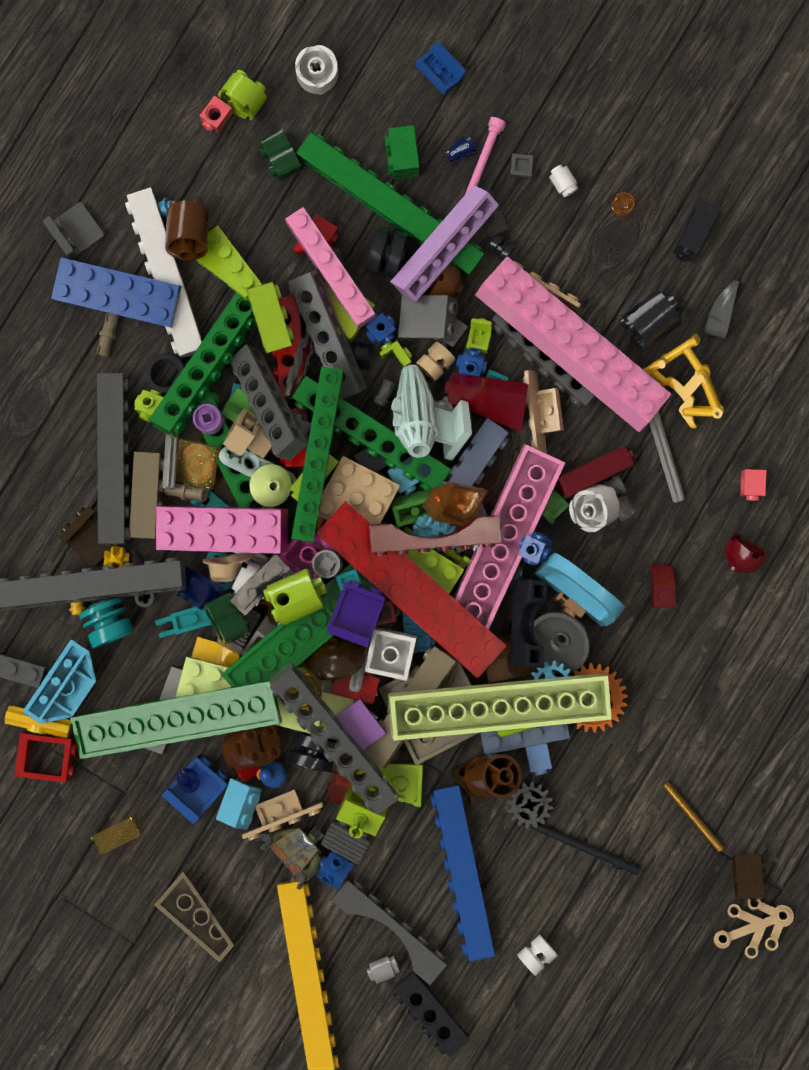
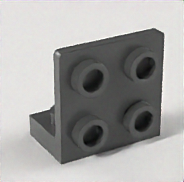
M82 202L77 203L54 220L50 216L42 220L70 260L105 237Z

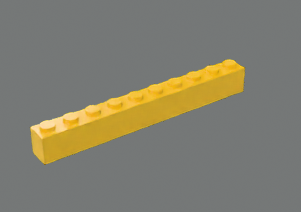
M291 881L280 882L277 884L308 1070H336L339 1068L338 1055H333L332 1047H336L334 1033L330 1034L329 1025H332L331 1013L326 1012L325 1004H328V995L326 990H322L321 982H325L323 969H319L318 961H321L319 947L315 948L314 939H318L316 926L311 925L310 918H314L312 905H308L307 897L310 896L309 884L304 883L302 889L299 890L297 889L299 881H294L292 884L290 883Z

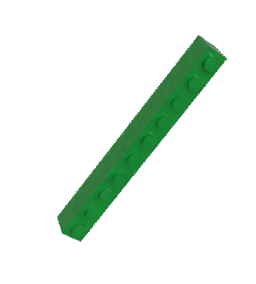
M312 133L308 135L296 152L297 158L400 231L408 233V236L420 245L427 240L443 221L439 218L437 220L430 216L431 213L422 206L418 208L412 204L414 201L407 195L403 194L401 196L395 192L396 188L390 183H382L378 180L379 176L373 171L368 170L367 172L362 169V165L354 158L348 159L345 157V153L337 146L333 148L329 146L323 136L319 134L315 136ZM467 242L451 262L459 268L463 275L469 278L484 257L483 249L473 242L472 244Z

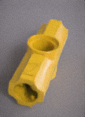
M9 705L6 711V724L26 728L30 732L38 734L47 733L63 738H68L71 732L72 724L70 719L40 724L23 713L24 708Z

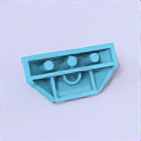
M71 639L23 710V713L40 724L73 717L96 683L90 651Z

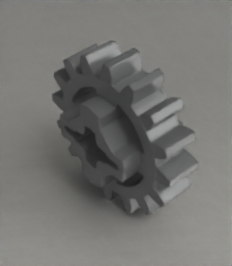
M525 782L521 783L522 788H518L516 793L510 796L512 798L511 801H506V804L511 805V808L506 810V812L513 813L510 820L517 819V826L525 823V829H529L530 824L537 828V822L543 825L545 824L543 818H550L547 810L553 809L552 806L548 805L552 798H546L549 791L545 790L542 792L541 784L535 788L534 782H530L529 787H527ZM530 791L536 792L541 798L533 797ZM522 794V800L518 805H515L517 797ZM528 799L529 802H538V804L531 807L532 811H530L529 808L525 809L520 807L527 804ZM540 806H543L542 813L538 816L537 811ZM518 812L525 813L529 820L522 818Z

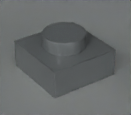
M512 153L510 176L531 178L533 155Z

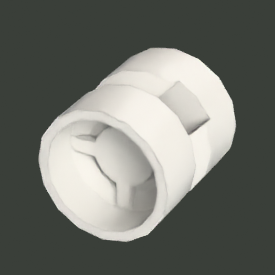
M540 934L531 941L530 948L525 947L517 954L524 965L535 976L544 969L545 963L550 964L558 957L557 953Z

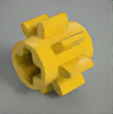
M114 546L110 549V552L105 551L103 565L122 568L123 564L129 563L130 553H126L123 547Z

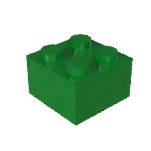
M414 125L388 128V135L385 136L386 154L391 155L387 157L389 175L393 174L394 180L418 178L419 162Z

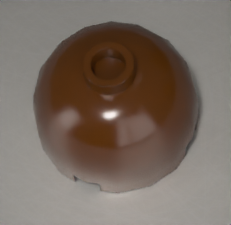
M450 262L427 288L424 295H448L452 298L455 294L459 295L463 288L459 268Z

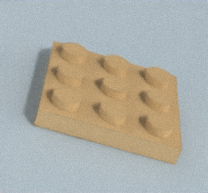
M342 456L323 492L319 517L327 521L342 503L346 501L369 523L381 524L400 485Z

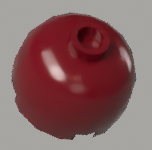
M733 533L724 549L725 558L729 562L728 567L735 573H739V571L753 573L759 570L768 559V557H763L766 553L751 540L743 541L740 539L742 535Z

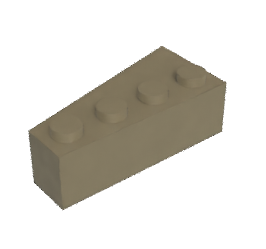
M183 871L154 905L220 962L232 949L234 943Z

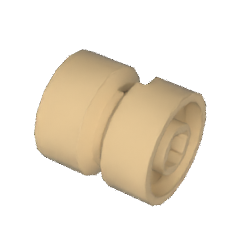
M437 341L428 349L429 354H423L416 362V365L435 382L444 373L443 369H448L456 360Z

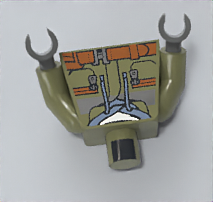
M293 827L278 830L269 835L264 833L259 835L256 842L261 840L265 842L260 849L265 850L269 844H272L270 848L293 873L290 883L299 881L297 889H302L304 882H307L317 874L322 851L316 846V843L324 837V834L317 827L308 834L301 828L296 829Z

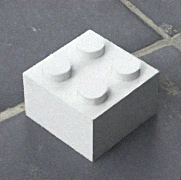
M375 627L365 672L407 681L417 636Z

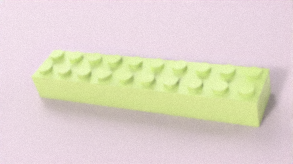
M604 673L388 694L391 737L394 741L612 719L608 676Z

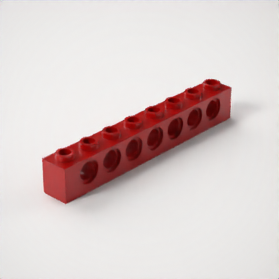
M293 296L278 299L279 305L284 306L287 315L291 317V322L286 327H291L294 336L292 346L273 351V359H277L278 367H274V378L279 380V388L283 396L287 388L284 386V381L288 377L290 367L284 366L282 361L286 357L295 359V353L302 338L298 304ZM302 351V363H301V365H300V368H299V371H298L297 376L302 373L303 351ZM297 407L294 409H290L292 414L293 412L304 416V420L308 422L307 409L305 410V412ZM300 451L291 461L280 458V462L285 464V469L304 468L307 451Z

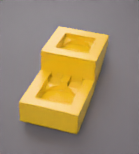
M200 637L196 638L191 656L192 658L227 668L239 659L237 653L226 649L215 641Z

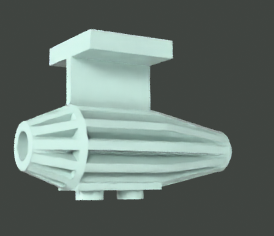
M408 365L402 369L397 396L391 405L394 415L393 426H395V436L399 438L408 453L413 457L420 458L428 455L434 442L437 441L443 443L444 458L453 460L472 434L468 402L460 400L452 412L436 408L422 369L417 365Z

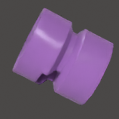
M202 404L197 407L193 414L195 426L204 434H216L223 427V416L214 405Z

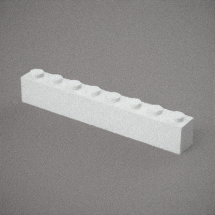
M150 187L127 195L129 202H126L125 205L129 215L133 214L135 222H132L135 234L140 235L141 242H138L142 255L146 254L148 262H145L148 274H152L154 280L182 286L172 328L166 327L168 335L172 334L174 342H171L174 354H179L182 359L193 355L202 343V339L176 259L165 250L166 229L154 192Z

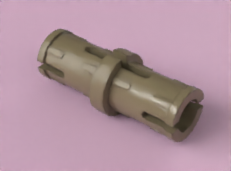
M106 313L102 331L99 332L100 339L95 354L109 357L113 340L116 339L115 331L119 320L118 315Z
M175 483V488L164 489L165 495L180 497L186 501L191 499L205 502L208 497L207 489L193 487L188 483Z

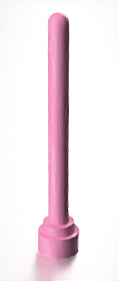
M491 117L489 120L488 131L490 132L466 193L473 185L478 186L496 137L504 131L506 122L499 118Z

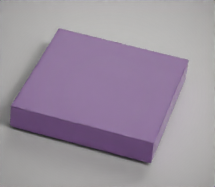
M360 698L336 715L363 750L386 734Z

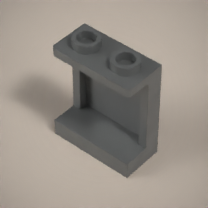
M402 295L398 338L406 341H415V339L453 341L456 333L455 316L458 312L457 300L448 295H421L414 302Z

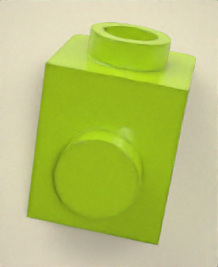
M483 318L471 319V329L466 349L477 348L482 353H488L492 335L491 321Z
M389 341L381 347L380 356L382 359L393 352L403 367L412 364L410 360L412 358L411 353L406 347L402 349L398 341L394 343Z

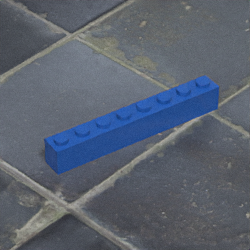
M455 784L433 789L434 794L430 795L433 808L437 807L439 814L435 816L437 829L442 828L443 837H439L441 849H446L448 857L444 858L446 871H451L452 876L448 883L450 892H455L456 900L452 902L455 914L459 913L461 922H457L459 935L464 934L465 943L461 944L463 954L469 957V962L494 957V949L459 785Z

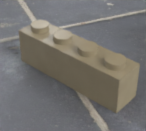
M134 452L130 538L156 539V507L163 506V501H160V492H164L163 480H161L164 458H162L160 453Z

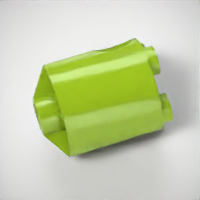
M306 568L268 585L267 589L263 590L267 601L271 602L274 606V609L271 611L275 621L287 625L325 608L321 595L327 593V589L321 576L314 579L309 569ZM289 597L288 604L283 606L284 598Z

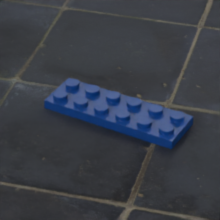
M60 258L51 299L172 328L182 286Z

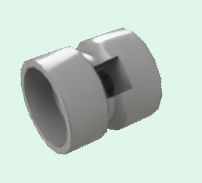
M325 549L314 556L312 568L319 577L330 578L342 570L343 558L335 550Z

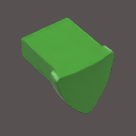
M554 490L541 516L552 525L555 523L554 519L569 504Z

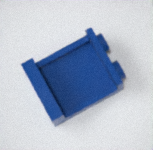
M198 755L161 795L193 824L197 822L229 783L226 774L221 770L216 772L211 767L212 762L205 756L200 758Z

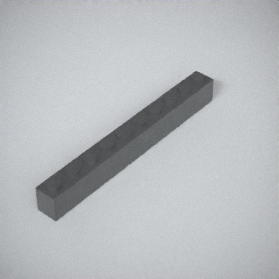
M178 558L165 559L164 563L146 561L144 565L136 566L135 563L123 564L122 568L104 566L102 570L94 571L93 568L82 569L81 573L62 571L60 575L53 576L51 573L40 574V578L21 576L19 580L11 581L10 578L0 579V612L187 590L185 564L178 561Z

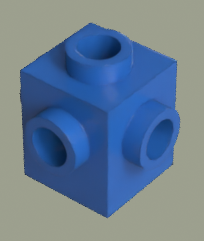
M381 313L378 316L375 314V318L366 325L367 332L365 334L372 343L376 341L379 346L383 343L386 344L395 338L396 329L394 326H396V323L389 315L385 316ZM383 324L385 326V329L383 331L377 330V326Z
M464 348L463 355H458L456 367H460L458 374L480 377V373L485 374L488 362L484 360L485 353H482L477 348Z
M538 532L526 535L520 541L519 548L521 550L519 556L524 557V561L532 565L545 562L551 555L553 541L546 539L547 536Z
M331 851L328 857L323 856L321 859L317 877L323 883L339 890L354 864Z

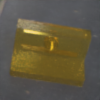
M131 816L90 836V839L95 841L102 855L141 836Z

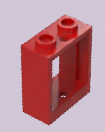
M20 733L14 776L68 782L70 778H73L75 766L71 765L72 757H75L77 753V744H74L75 738ZM32 740L65 744L61 775L28 771Z

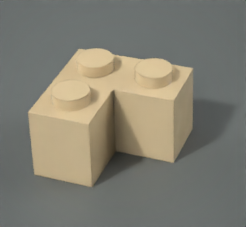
M245 407L230 427L223 443L233 453H238L242 456L248 448L252 454L262 458L265 457L272 447L269 440L264 436V430L256 420V415Z

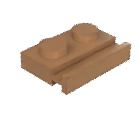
M558 592L553 600L562 602L561 606L564 608L562 612L569 614L573 618H581L586 610L572 599L564 598L562 596L563 592Z

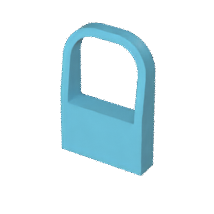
M557 553L550 555L547 561L543 562L534 573L542 581L547 582L556 592H563L562 596L564 598L572 599L586 610L584 614L600 626H608L613 623L625 609V606L610 592Z

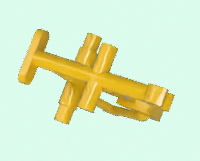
M694 334L689 340L669 353L663 354L661 358L643 369L662 386L668 385L680 395L684 402L680 406L679 412L691 428L698 427L693 416H710L718 419L722 417L724 407L720 404L710 379L709 366L706 364L702 365L691 349L699 345L701 341L697 334ZM683 353L695 369L694 376L685 386L672 376L666 378L658 371V369L664 368L667 363ZM700 384H702L710 406H693L695 398L692 393Z

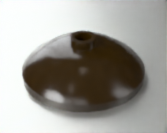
M333 636L305 660L306 668L310 675L319 680L333 681L343 679L356 673L367 662L369 647L366 648Z

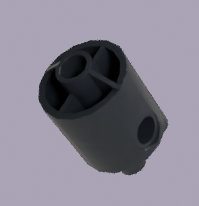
M656 290L623 314L619 323L625 330L628 329L632 334L630 339L636 347L640 346L643 350L649 349L682 324L680 319L681 307L672 295Z

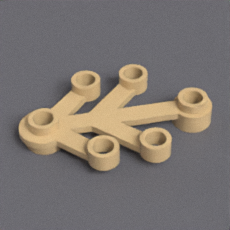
M748 900L747 905L751 910L758 909L770 915L767 918L761 919L741 910L736 904L730 905L727 910L730 917L739 918L751 924L731 932H717L714 936L715 946L725 949L731 944V941L754 932L750 945L745 949L746 957L754 959L758 955V946L766 927L774 925L770 938L765 941V947L769 951L776 950L783 927L789 926L794 919L793 911L788 906L779 905L774 908L760 900H756L758 906L752 907L750 905L751 900ZM732 907L738 909L737 915L731 914L730 909ZM780 912L786 913L787 918L785 920L779 918ZM724 935L727 938V942L721 943L719 936ZM769 940H773L776 945L774 948H770L767 943ZM749 948H753L756 953L754 956H750L747 953V950Z

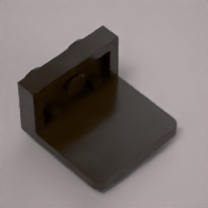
M88 506L86 509L84 507L76 513V519L72 524L67 523L60 532L62 534L59 538L73 548L91 566H96L104 558L105 551H110L115 545L100 546L98 544V513Z

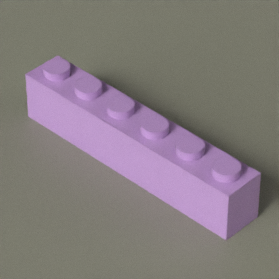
M473 185L390 282L402 295L416 302L499 206L498 203L487 191Z

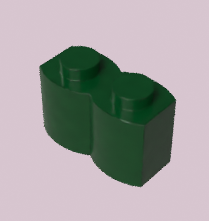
M282 129L259 140L261 146L258 149L263 159L268 158L270 162L268 168L273 177L277 176L280 181L302 170L301 164Z
M229 594L219 597L204 606L205 613L223 646L246 636L249 628L246 617H241L238 609L229 601L231 598Z

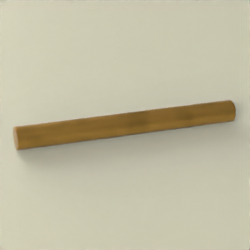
M667 781L662 787L715 850L720 852L724 848L722 843L672 784Z

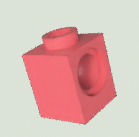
M213 96L200 114V119L203 122L201 125L210 132L214 130L219 133L232 116V108L216 96ZM214 112L221 114L217 120H211L210 115Z
M742 470L740 496L746 497L748 501H759V497L766 496V470Z

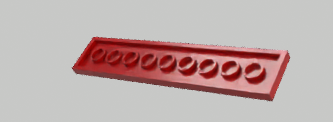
M344 501L316 534L379 591H382L389 600L476 678H479L506 645L405 554L387 551V555L374 556V552H369L367 525L372 524Z

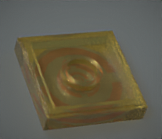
M184 438L179 439L176 481L209 490L214 489L220 447Z

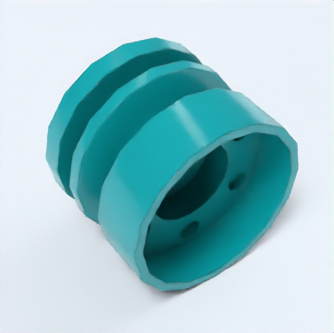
M120 597L98 602L78 615L80 620L91 619L83 624L84 628L93 626L95 628L87 636L92 649L116 641L134 632L129 618L121 620L118 618L119 615L126 611L125 607L116 610L114 608L123 603Z

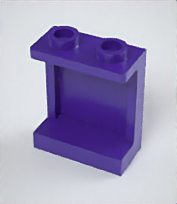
M350 580L349 584L346 582L343 584L326 633L367 648L386 597L382 596V591L370 588V591L361 588L362 584Z

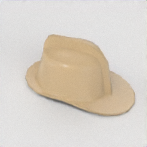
M238 553L223 557H210L203 559V563L208 564L210 578L213 582H229L237 578L242 562L252 559L254 554Z

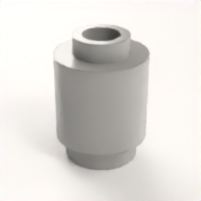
M386 956L369 963L370 968L367 969L371 982L375 980L376 984L396 977V974L400 973L394 956L390 958Z

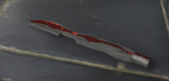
M316 311L315 317L320 321V314ZM307 332L305 337L299 341L294 364L290 367L287 377V388L284 398L289 400L292 399L295 389L300 386L302 377L306 375L309 357L314 353L313 340Z

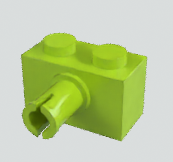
M349 788L340 805L336 819L351 826L349 829L351 837H353L354 832H356L354 838H360L363 832L376 836L385 819L388 808L377 815L373 809L369 810L363 801L364 798L360 793L356 794L353 789Z

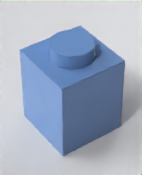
M547 743L525 747L529 771L535 772V775L548 773L547 769H551L552 766Z

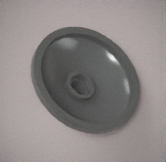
M563 612L545 613L534 621L535 637L544 646L543 668L544 662H548L552 666V662L556 661L557 667L563 663L565 664L564 670L571 669V672L584 664L590 652V639L580 621ZM563 635L566 641L562 640L560 636ZM553 670L554 673L562 674L557 670Z

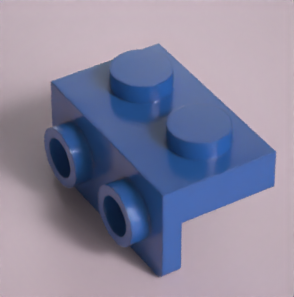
M438 41L430 51L420 57L414 64L443 95L456 86L466 73L463 66Z

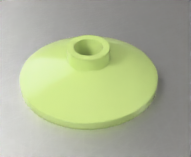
M263 465L253 473L250 479L251 495L257 503L263 506H278L290 494V476L279 465ZM272 482L276 484V488L274 490L270 489V484Z

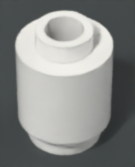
M559 165L550 171L552 173L549 177L558 193L562 194L564 198L579 189L576 185L577 181L567 166L562 167V165Z

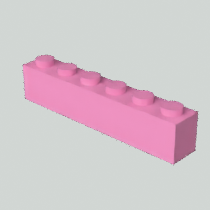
M302 207L285 219L287 226L316 269H318L356 328L359 329L373 320L375 312L306 210Z

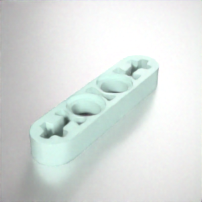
M226 446L219 452L220 461L224 465L249 477H252L259 467L273 464L246 450L242 456L231 452L232 459L229 458L227 452L230 450ZM245 459H249L252 462V469H248L245 466ZM287 471L292 486L296 481V477L293 473ZM272 482L270 487L275 489L276 484Z

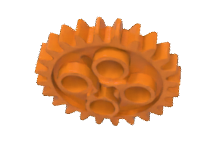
M590 663L589 669L586 670L584 665H582L581 672L574 671V676L606 674L609 681V691H611L610 700L613 703L611 709L612 719L577 723L576 729L584 725L585 732L589 730V727H592L593 732L596 733L599 726L602 731H605V724L612 728L611 721L619 722L620 720L616 715H624L620 708L627 706L626 703L622 702V699L627 698L628 695L621 692L626 689V686H619L622 678L615 680L617 672L615 671L610 675L609 667L602 671L601 664L597 666V669H594L592 663Z

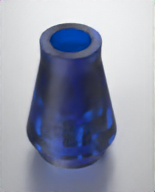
M469 135L467 137L463 136L445 153L449 161L453 162L474 155L473 153L477 151V148Z

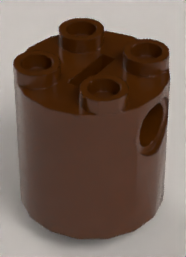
M174 200L169 203L166 220L165 250L176 259L185 261L197 260L204 257L208 252L209 211L203 206L201 200Z
M273 725L231 732L224 738L222 744L223 756L226 762L237 770H248L264 766L279 757L281 753L280 738Z
M501 754L478 755L468 763L463 775V780L468 789L474 795L484 798H507L512 796L518 790L522 778L520 766L515 759Z

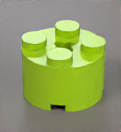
M242 70L232 73L218 93V98L220 100L225 99L228 103L227 105L232 108L233 113L243 119L249 116V120L255 117L267 100V96L264 93L266 90L265 86L258 81L254 83Z

